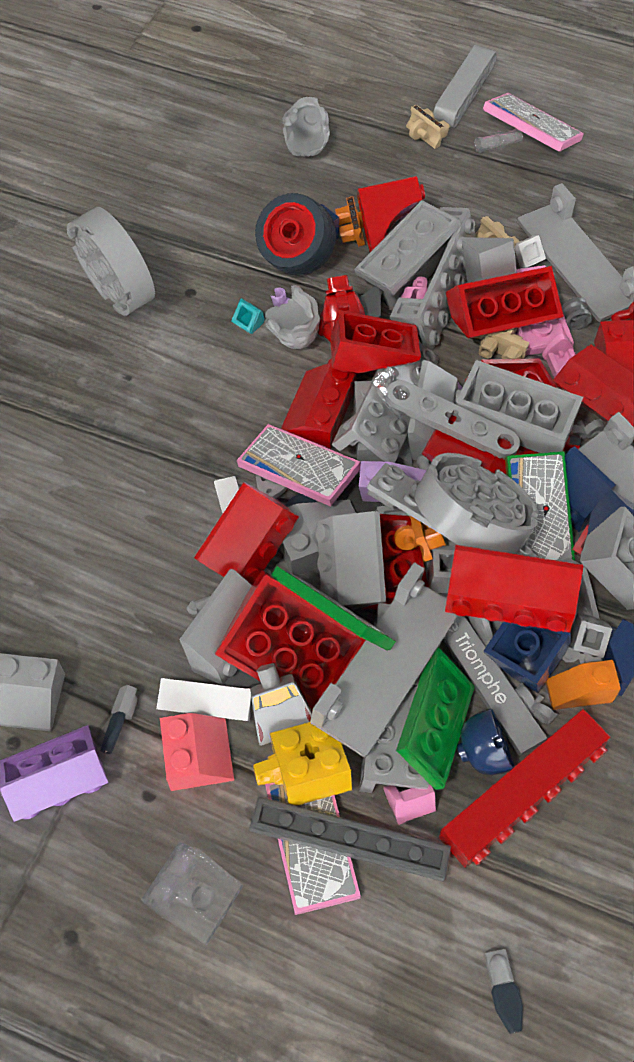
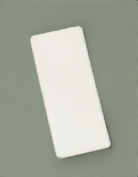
M235 476L214 481L222 514L239 490Z

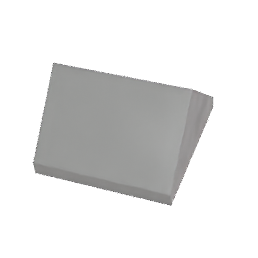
M463 237L462 246L467 283L517 273L513 238Z

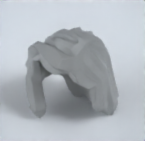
M300 98L282 117L285 143L292 155L301 157L306 155L308 157L310 155L315 156L324 149L330 136L329 118L324 107L319 106L317 98Z
M293 285L291 286L292 298L288 300L287 304H281L280 307L274 306L265 312L266 319L264 322L266 327L282 344L291 349H302L309 346L316 338L319 331L320 317L316 300L304 292L300 286Z

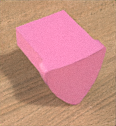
M563 333L558 334L551 340L542 353L554 378L567 361L576 355L572 342Z
M430 784L427 789L410 788L401 792L392 785L383 787L399 825L436 811L435 793Z

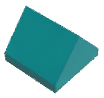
M240 298L231 322L248 333L253 334L265 321L263 311Z

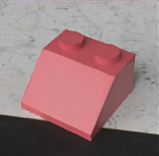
M196 713L160 718L166 780L171 791L234 781L226 719Z

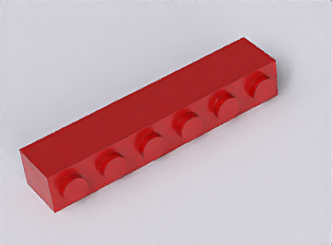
M582 709L441 829L439 839L444 845L451 846L450 852L464 868L472 862L478 866L491 854V851L488 849L496 841L500 844L506 842L515 833V830L512 828L520 820L526 824L539 812L536 806L544 799L547 803L554 800L562 792V789L559 787L567 779L573 783L584 773L583 765L589 760L596 763L608 751L605 745L611 737Z

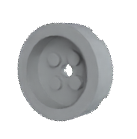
M94 207L67 224V234L70 239L74 238L76 245L72 249L80 265L100 295L105 300L109 298L115 303L113 305L115 311L127 316L155 297L154 283L143 257L124 228L109 212L101 207Z
M444 453L436 456L416 487L414 494L418 509L425 519L437 531L457 545L518 554L538 524L536 521L539 515L538 509L526 491L498 469L495 473H492L481 467L482 461L456 453Z

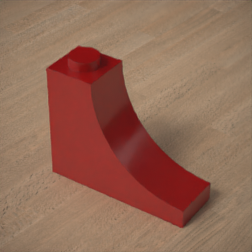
M417 176L358 188L357 200L369 253L386 237L388 231L398 219L409 213L421 200L425 199L423 184L419 185Z

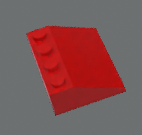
M262 570L240 605L215 655L258 681L260 679L257 669L266 664L274 663L279 678L289 674L293 675L313 711V708L330 683L334 685L337 683L366 640L341 625L273 579L272 575Z

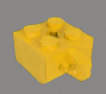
M310 722L270 733L274 754L268 756L267 760L253 765L258 786L274 782L275 785L283 784L288 803L298 806L352 790L351 769L341 742Z

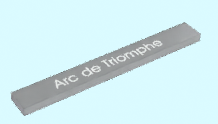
M423 560L428 582V562ZM436 592L447 599L448 593ZM458 616L442 641L468 680L475 686L474 689L488 710L493 709L504 734L520 757L547 740V737L499 666L484 654L483 651L486 647L465 616Z

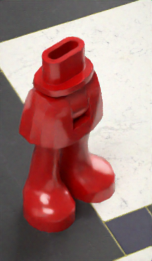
M348 275L327 279L329 290L326 291L323 319L324 323L330 324L332 332L338 310L365 315V312L356 292L353 291V286H349Z

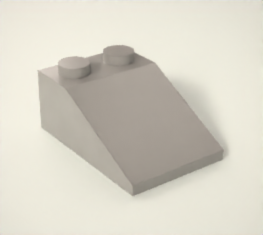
M350 500L335 501L331 507L321 502L301 503L288 507L299 518L279 549L291 574L297 576L318 568V541L315 535L317 521L330 516L356 513Z

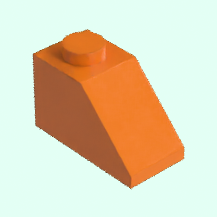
M613 660L583 663L552 676L546 681L552 710L613 703L621 690Z

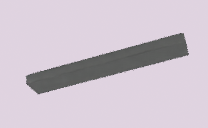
M260 796L257 798L249 827L251 832L443 882L446 877L451 846Z

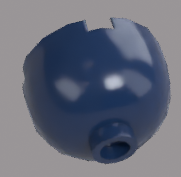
M493 709L484 710L471 716L464 723L461 730L462 743L457 744L463 763L469 761L474 770L481 774L492 776L506 773L514 768L508 743L504 740L501 733L503 730Z

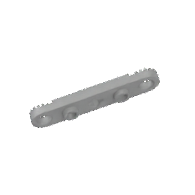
M404 380L394 381L388 386L386 402L391 408L398 409L406 413L407 416L477 449L505 459L506 456L515 455L520 446L519 437L514 431ZM397 389L398 391L400 389L401 391L404 390L408 398L406 400H398L394 397L393 392L397 391ZM451 415L456 416V421L453 424L448 423ZM497 439H508L510 444H512V448H501L497 443Z

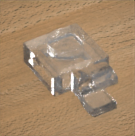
M388 366L381 374L378 373L372 381L385 394L381 398L383 402L400 420L407 414L398 409L395 410L393 407L391 408L386 402L388 386L396 381L394 370ZM397 389V391L393 392L394 397L398 400H406L408 398L404 390L401 391L400 389L398 391Z

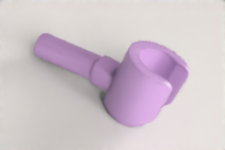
M275 288L276 297L271 296L273 305L280 307L281 304H287L290 298L286 297L285 290L283 288Z

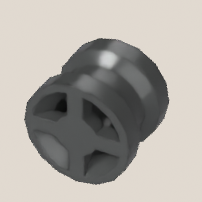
M572 298L562 305V312L564 317H566L567 326L571 330L582 329L592 321L591 312L587 310L588 305L584 298Z

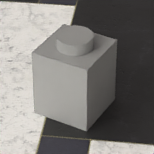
M577 613L571 631V647L573 650L604 658L612 628L607 621Z

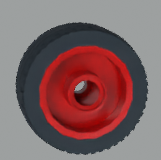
M287 193L274 198L263 208L257 220L255 240L261 255L272 266L288 274L305 275L321 268L328 261L336 243V229L327 210L314 199L303 194Z

